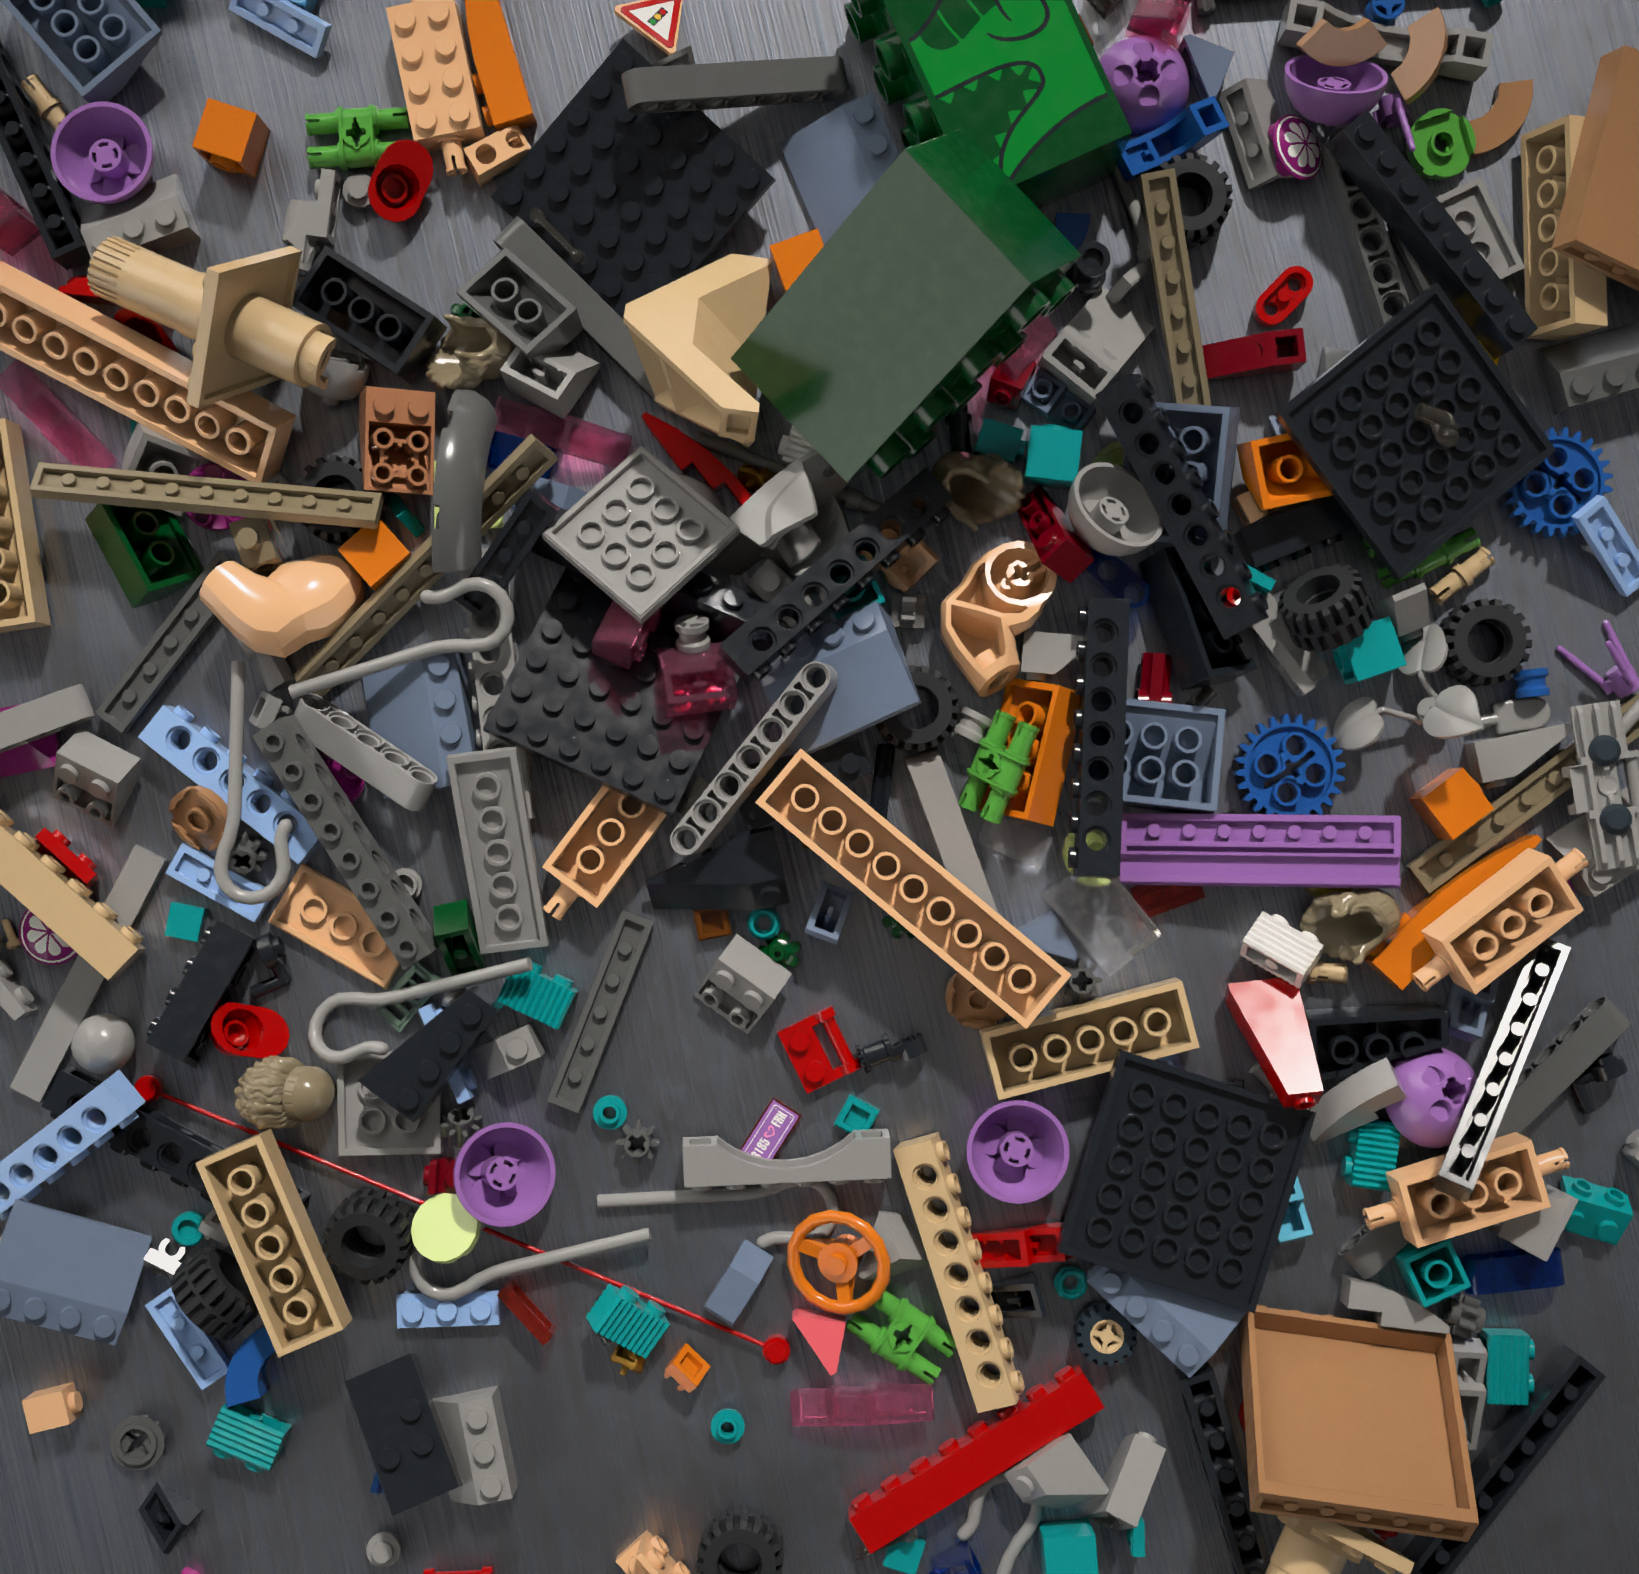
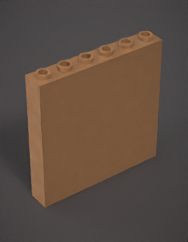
M1623 45L1600 57L1552 249L1639 291V51L1634 47Z
M1257 1305L1255 1313L1247 1312L1239 1322L1250 1511L1468 1542L1479 1525L1451 1333L1444 1334L1384 1327L1364 1319H1345L1328 1314L1317 1315L1303 1313L1298 1310L1268 1308L1264 1305Z

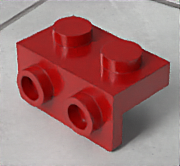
M44 827L35 836L36 841L41 845L37 850L43 856L45 854L49 857L52 855L67 868L63 874L69 879H79L88 888L98 880V876L94 872L97 865L84 853L77 857L67 847L71 842L60 831L56 829L51 833Z

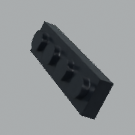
M530 488L469 578H485L494 581L505 590L560 508L534 488ZM470 591L454 599L481 620L488 615L496 603L494 598L481 591Z

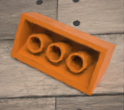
M1288 433L1236 445L1242 478L1261 510L1333 495Z
M1016 678L1006 685L1000 710L1017 717L1005 744L1007 749L1012 742L1019 721L1031 724L1039 728L1040 731L1034 740L1028 756L1030 758L1029 762H1031L1030 766H1026L1017 790L1019 792L1015 797H1011L1004 816L1053 827L1076 730L1073 729L1074 710L1080 709V696L1075 695V690L1060 685ZM989 785L984 793L979 810H983L989 797L988 795L991 791Z

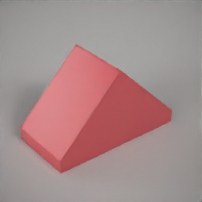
M800 1307L796 1308L792 1312V1320L831 1376L837 1372L846 1325L845 1316Z

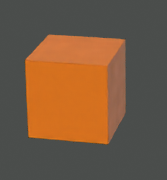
M208 98L192 147L207 163L229 173L237 172L255 178L271 130L257 113Z
M818 228L769 246L770 259H772V265L783 294L823 248L824 243Z
M379 519L377 529L361 528L337 549L375 591L412 555L381 519Z
M1463 767L1445 770L1408 798V801L1438 840H1454L1494 810V807L1485 797L1480 785Z

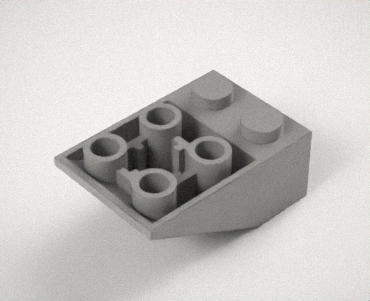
M1103 286L1062 330L1041 356L1038 363L1040 368L1067 385L1070 392L1089 405L1096 401L1095 395L1109 385L1154 329L1152 325L1121 300L1113 304L1106 296L1109 291Z

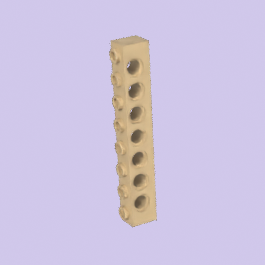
M939 1132L900 1142L893 1149V1153L977 1413L1016 1405L1025 1388L1023 1376L1020 1370H1015L1012 1360L1014 1357L1013 1345L1009 1337L1005 1338L1001 1326L1003 1325L1002 1311L998 1304L994 1305L991 1296L993 1290L991 1277L987 1271H983L980 1259H982L981 1246L977 1239H973L969 1228L971 1226V1216L968 1208L962 1206L959 1197L961 1186L958 1176L955 1173L952 1174L948 1163L950 1160L948 1145L946 1141H941ZM923 1166L931 1167L936 1173V1179L927 1178L923 1173ZM933 1199L942 1200L947 1206V1212L937 1210L933 1204ZM944 1232L954 1234L958 1244L948 1243L944 1238ZM954 1265L965 1267L968 1271V1277L958 1275ZM965 1298L974 1299L978 1303L979 1309L969 1308L965 1303ZM975 1331L985 1332L990 1341L983 1342L979 1340ZM986 1364L997 1366L1000 1374L990 1373L986 1368Z

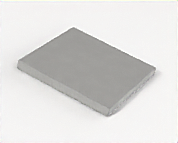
M640 446L542 533V537L545 542L637 621L643 624L741 532L740 527L643 446Z

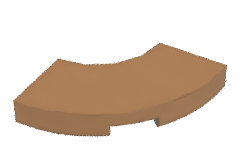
M1439 7L1407 26L1410 36L1408 53L1402 64L1391 73L1407 105L1418 99L1430 87L1439 73L1438 69L1443 60L1444 53L1447 51V26Z
M1364 17L1355 25L1345 28L1333 27L1328 21L1321 18L1296 45L1304 54L1320 63L1342 67L1358 64L1373 57L1386 47L1387 43L1372 21Z
M1533 79L1499 83L1495 87V100L1490 110L1483 117L1469 121L1476 138L1475 151L1470 158L1496 150L1518 131L1531 107Z

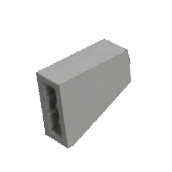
M1139 1431L1138 1434L1134 1433L1124 1437L1102 1479L1110 1491L1107 1495L1092 1499L1084 1516L1114 1532L1137 1527L1166 1451L1164 1447L1156 1444L1158 1440L1154 1436Z

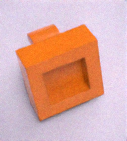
M685 1343L678 1349L664 1369L666 1371L664 1377L667 1379L672 1376L679 1383L677 1387L679 1391L686 1390L690 1393L699 1385L711 1366Z

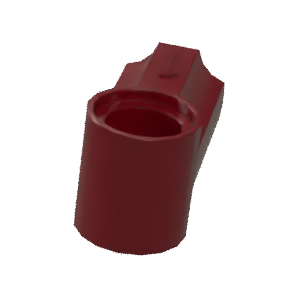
M1142 653L1139 689H1136L1134 699L1172 703V692L1169 691L1172 665L1170 655Z

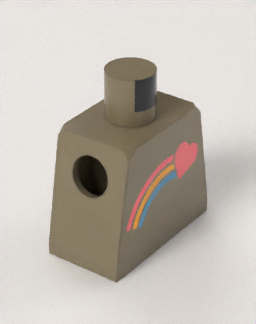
M246 517L229 523L243 566L268 578L279 565L290 561L276 520ZM265 564H272V565L269 566V567H266V568L263 567V565H265Z

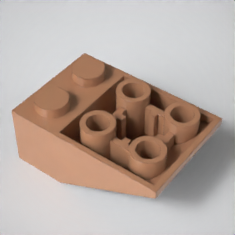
M366 386L360 392L359 439L363 491L433 495L435 392Z

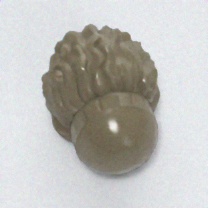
M445 314L444 319L451 324V330L448 331L445 337L441 338V345L435 349L433 354H430L428 361L425 363V367L428 370L426 377L430 378V382L434 383L439 390H455L456 388L474 389L483 380H493L502 377L500 369L516 346L484 318L458 317Z
M950 451L942 455L935 462L931 470V474L954 497L949 508L953 517L967 524L974 532L978 530L977 523H992L996 518L1015 513L1022 506L1021 499L1026 497L1025 491L1022 490L1025 488L1023 483L1024 476L1020 470H1016L1015 466L1003 460L1000 455L995 453L975 456L969 452Z
M1359 888L1354 892L1344 893L1334 890L1328 894L1321 895L1319 898H1314L1313 903L1301 917L1300 928L1302 931L1311 932L1319 939V942L1324 945L1323 955L1328 954L1332 959L1339 957L1343 961H1352L1353 964L1360 965L1377 945L1398 930L1401 916L1395 899L1381 888Z
M270 1055L269 1057H264L262 1062L256 1061L253 1067L247 1068L246 1073L238 1080L240 1086L234 1089V1094L237 1096L234 1105L239 1111V1115L256 1125L258 1130L267 1131L269 1129L293 1128L302 1121L312 1122L327 1114L335 1100V1085L330 1074L321 1067L306 1066L294 1057Z

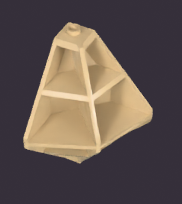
M731 253L627 303L623 323L629 330L655 395L654 401L659 406L718 434V437L731 438L742 443V447L749 448L755 441L760 403L756 401L757 386L731 360V357L766 316L772 259Z

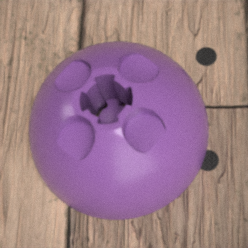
M1151 35L1130 36L1114 43L1099 58L1132 131L1131 137H1140L1154 131L1175 118L1186 108L1191 89L1189 70L1179 51L1167 41Z
M1305 54L1289 60L1284 69L1285 90L1293 107L1307 120L1321 123L1325 126L1347 125L1366 110L1370 112L1379 102L1388 82L1387 73L1380 66L1368 60L1350 66L1339 67L1325 65Z
M92 102L73 110L59 124L51 143V162L58 180L75 196L96 204H116L132 198L147 184L154 168L155 150L149 130L133 111L113 102Z
M1441 1047L1405 1058L1403 1056L1394 1059L1391 1065L1396 1071L1407 1098L1386 1107L1392 1123L1404 1137L1417 1145L1428 1148L1449 1146L1476 1082V1073L1462 1057Z
M1025 1100L1001 1102L986 1110L974 1123L968 1137L966 1149L968 1166L976 1183L990 1196L1003 1202L1014 1204L1036 1201L1054 1190L1066 1172L1070 1155L1068 1138L1060 1121L1046 1108Z
M513 1122L491 1124L475 1132L461 1147L453 1170L455 1191L465 1210L477 1220L497 1227L518 1225L535 1216L548 1201L555 1182V1162L548 1144L533 1129Z

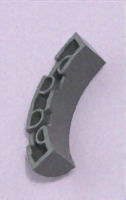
M456 388L451 397L447 410L448 414L452 415V419L449 420L448 428L442 429L439 442L433 504L435 507L440 508L436 517V529L432 530L433 572L467 570L476 566L482 558L481 527L484 481L489 450L498 425V419L495 409L485 397L476 391L464 388Z

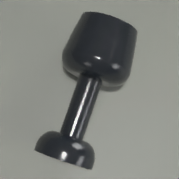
M1095 241L1087 242L1078 249L1082 256L1065 273V276L1076 286L1072 292L1075 296L1088 297L1097 292L1105 282L1106 270L1110 265L1111 257L1108 249L1103 244Z

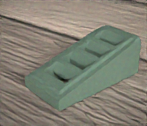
M421 959L405 973L391 991L405 988L408 984L410 986L418 985L419 983L413 979L416 975H419L425 982L442 979V977ZM434 995L423 997L419 1000H410L409 1002L413 1005L410 1010L402 1003L393 1004L405 1015L402 1020L396 1017L387 1008L388 1006H377L375 1011L400 1033L419 1013L418 1009L424 1007Z

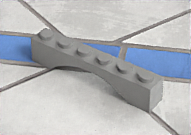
M1289 0L1282 13L1277 45L1298 48L1296 43L1321 18L1337 28L1353 26L1362 19L1344 13L1323 1ZM1372 22L1387 43V46L1367 60L1372 63L1399 67L1409 50L1410 36L1408 29ZM1465 28L1447 29V51L1444 53L1443 60L1438 69V75L1476 82L1489 66L1494 34Z
M888 1129L853 1130L843 1140L824 1151L807 1157L793 1159H767L748 1154L731 1146L718 1136L683 1137L684 1187H692L694 1191H708L712 1189V1186H726L730 1190H740L746 1188L747 1185L760 1184L763 1188H777L781 1186V1183H795L799 1187H809L815 1185V1182L829 1181V1184L845 1185L849 1183V1180H863V1182L868 1184H877L883 1182L884 1179L891 1178V1144Z

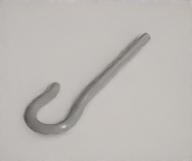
M481 577L464 578L441 590H424L420 594V599L427 604H443L470 591L487 593L495 599L500 608L501 619L499 626L493 634L486 638H457L429 642L289 685V694L294 699L443 653L490 651L503 644L512 631L515 620L513 603L502 587L494 581Z
M233 661L231 665L227 818L223 837L218 845L213 869L216 883L226 896L237 903L255 905L266 903L279 895L288 882L291 870L288 837L293 824L291 820L283 819L276 829L274 848L277 869L271 883L263 889L256 891L242 890L236 886L229 877L228 863L231 850L236 842L241 819L246 662Z
M528 957L383 993H337L319 1005L310 1020L308 1038L311 1049L319 1059L330 1064H347L371 1054L385 1055L389 1051V1046L381 1041L362 1042L343 1051H334L328 1048L322 1037V1028L327 1016L334 1009L341 1006H388L533 970L532 961Z
M828 1181L815 1182V1185L810 1186L817 1190L824 1198L826 1210H840L837 1194ZM781 1183V1186L777 1188H763L759 1184L747 1186L740 1190L712 1188L708 1191L673 1190L597 1195L598 1208L741 1201L766 1197L797 1186L795 1183ZM829 1223L818 1226L806 1237L826 1238L831 1234L836 1224ZM773 1231L766 1233L756 1240V1246L766 1249L777 1244L787 1245L793 1232Z
M481 1222L480 1231L485 1228L486 1224ZM648 1227L507 1261L476 1273L466 1281L453 1287H440L433 1284L426 1277L422 1265L424 1256L413 1245L409 1256V1274L415 1286L425 1296L438 1301H455L476 1291L482 1285L501 1277L652 1241V1237Z
M1006 1470L972 1491L967 1519L957 1532V1538L963 1542L970 1539L978 1528L984 1498L988 1491L996 1484L1009 1482L1004 1476ZM1031 1504L1030 1513L1006 1548L996 1574L1011 1573L1019 1553L1032 1537L1042 1520L1043 1506Z

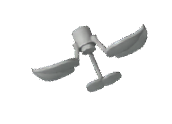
M1431 623L1420 628L1421 636L1403 642L1401 645L1407 665L1399 667V670L1407 676L1418 674L1420 682L1429 694V697L1419 702L1417 706L1418 714L1412 715L1386 707H1379L1377 709L1376 702L1371 697L1358 698L1350 702L1341 711L1333 728V737L1337 738L1333 744L1335 749L1354 751L1373 744L1383 730L1384 720L1380 716L1383 714L1410 720L1417 725L1423 724L1425 731L1435 738H1457L1485 729L1480 716L1478 701L1472 690L1463 685H1456L1443 690L1438 695L1426 679V672L1438 671L1447 658L1448 643H1446V635L1442 628L1437 624Z

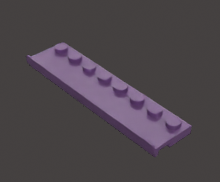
M1122 813L1119 885L1400 889L1401 816Z

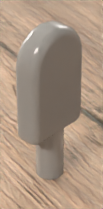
M1526 697L1494 702L1492 704V713L1480 716L1485 728L1495 726L1496 734L1501 736L1543 728L1550 720L1551 710L1549 704L1544 699Z

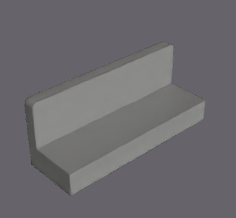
M1245 78L1218 93L1225 117L1230 125L1229 130L1248 189L1256 190L1278 178H1292L1293 176L1291 175L1283 177L1276 168L1277 157L1273 142L1268 135V129L1277 122L1279 115L1268 81L1265 79Z
M1266 593L1263 596L1269 606V609L1266 610L1269 618L1246 631L1297 697L1306 695L1316 687L1315 684L1329 674L1330 670L1315 650L1310 652L1304 651L1303 648H1298L1295 645L1279 613L1278 602L1271 593Z

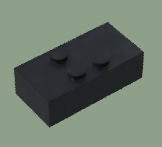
M326 245L294 294L292 306L307 317L328 325L332 334L409 384L412 383L448 328L435 315Z
M409 1353L344 1381L392 1516L464 1485L416 1354Z

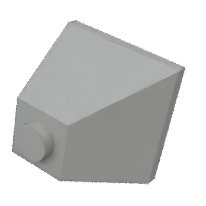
M137 422L125 450L122 470L189 475L198 466L206 464L209 459ZM164 510L181 517H184L186 513L182 511Z
M1549 1184L1545 1185L1551 1207L1500 1222L1487 1228L1501 1238L1546 1262L1578 1202V1199Z
M1070 1433L1057 1437L1009 1467L1004 1473V1476L1023 1503L1058 1510L1107 1495L1110 1491Z

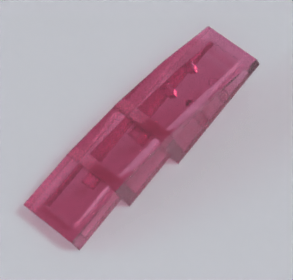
M16 359L0 374V389L18 405L17 408L42 431L41 434L73 465L110 468L118 460L26 363Z
M500 396L497 397L494 405L498 419L495 433L520 441H524L532 434L550 450L614 468L627 458L632 436L567 415L564 420L543 408L534 405L530 407Z
M868 1382L864 1386L831 1385L827 1389L794 1388L790 1391L792 1426H868L924 1422L935 1419L932 1384Z

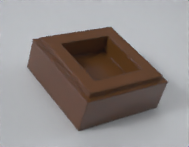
M693 910L699 941L733 934L728 910Z

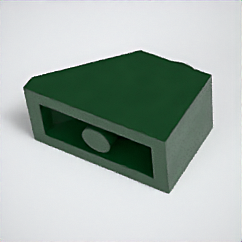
M467 899L433 906L434 937L451 976L486 968L484 956L480 954L474 916Z

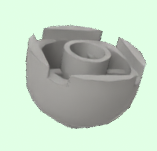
M333 349L329 362L322 376L329 379L327 389H320L314 385L307 387V389L311 393L320 396L319 401L321 403L338 406L340 405V400L353 399L365 388L371 362L362 357L361 363L352 361L351 359L354 354Z

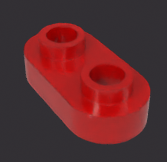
M1301 266L1287 268L1256 300L1253 306V314L1256 321L1265 327H1275L1281 324L1311 292L1313 278L1310 272ZM1288 282H1296L1298 284V291L1290 290ZM1265 306H1272L1275 309V315H1268L1265 312Z

